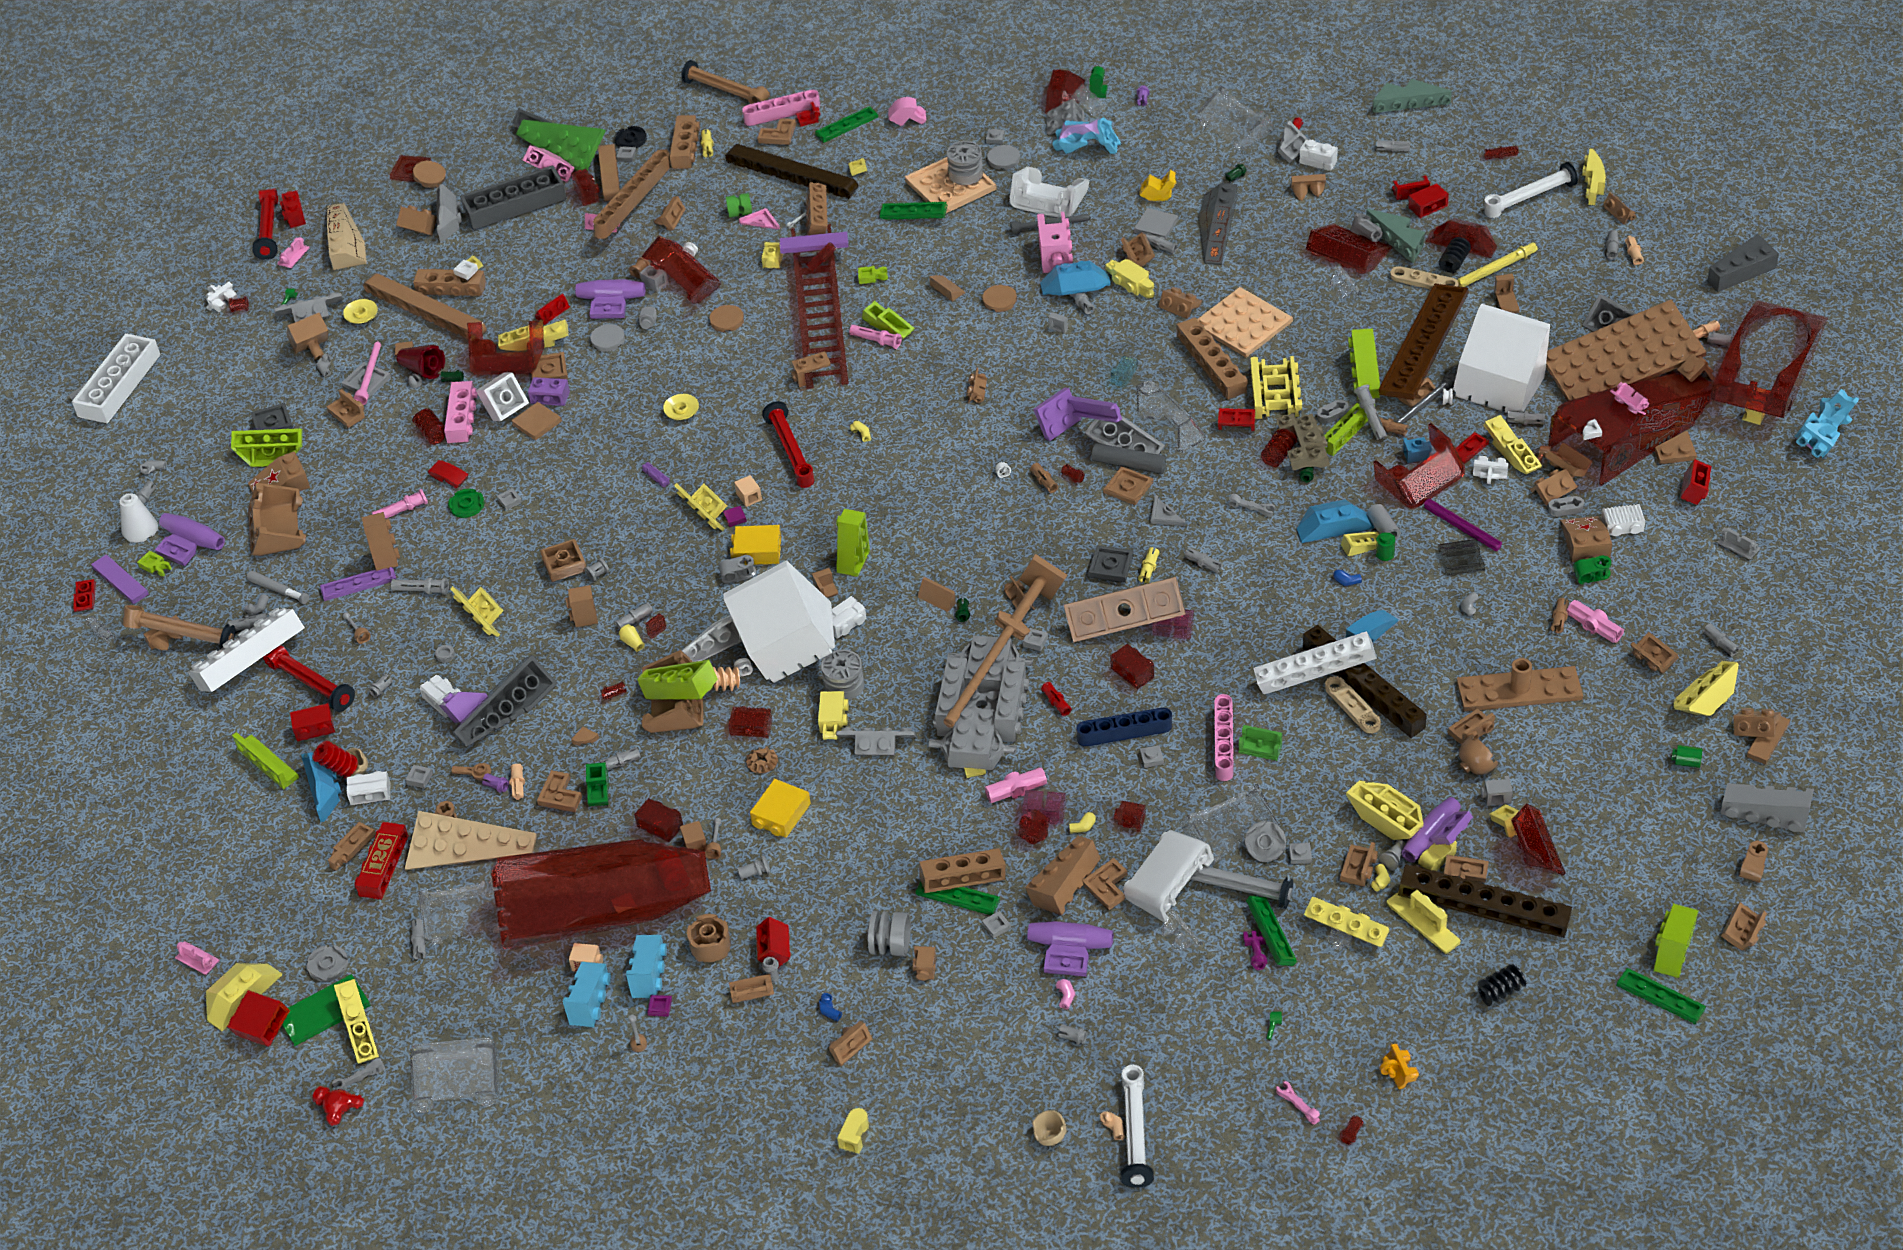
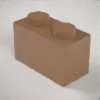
M410 205L407 208L401 206L396 226L427 235L433 234L437 216L432 215V211L426 209L417 211V207Z
M591 586L568 589L569 597L565 599L567 609L571 608L569 610L570 621L575 622V627L597 624L598 619Z

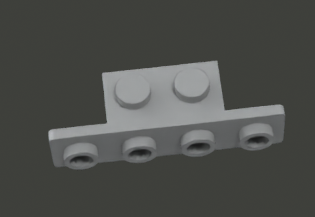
M333 292L325 297L316 296L308 301H296L292 305H279L274 309L276 317L293 313L295 322L316 313H320L323 319L329 318L327 305L341 302L343 298L341 293Z
M841 728V731H836L838 738H855V755L895 756L896 738H916V733L911 728H900V731H892V728H880V731H872V728H861V731H853V728Z

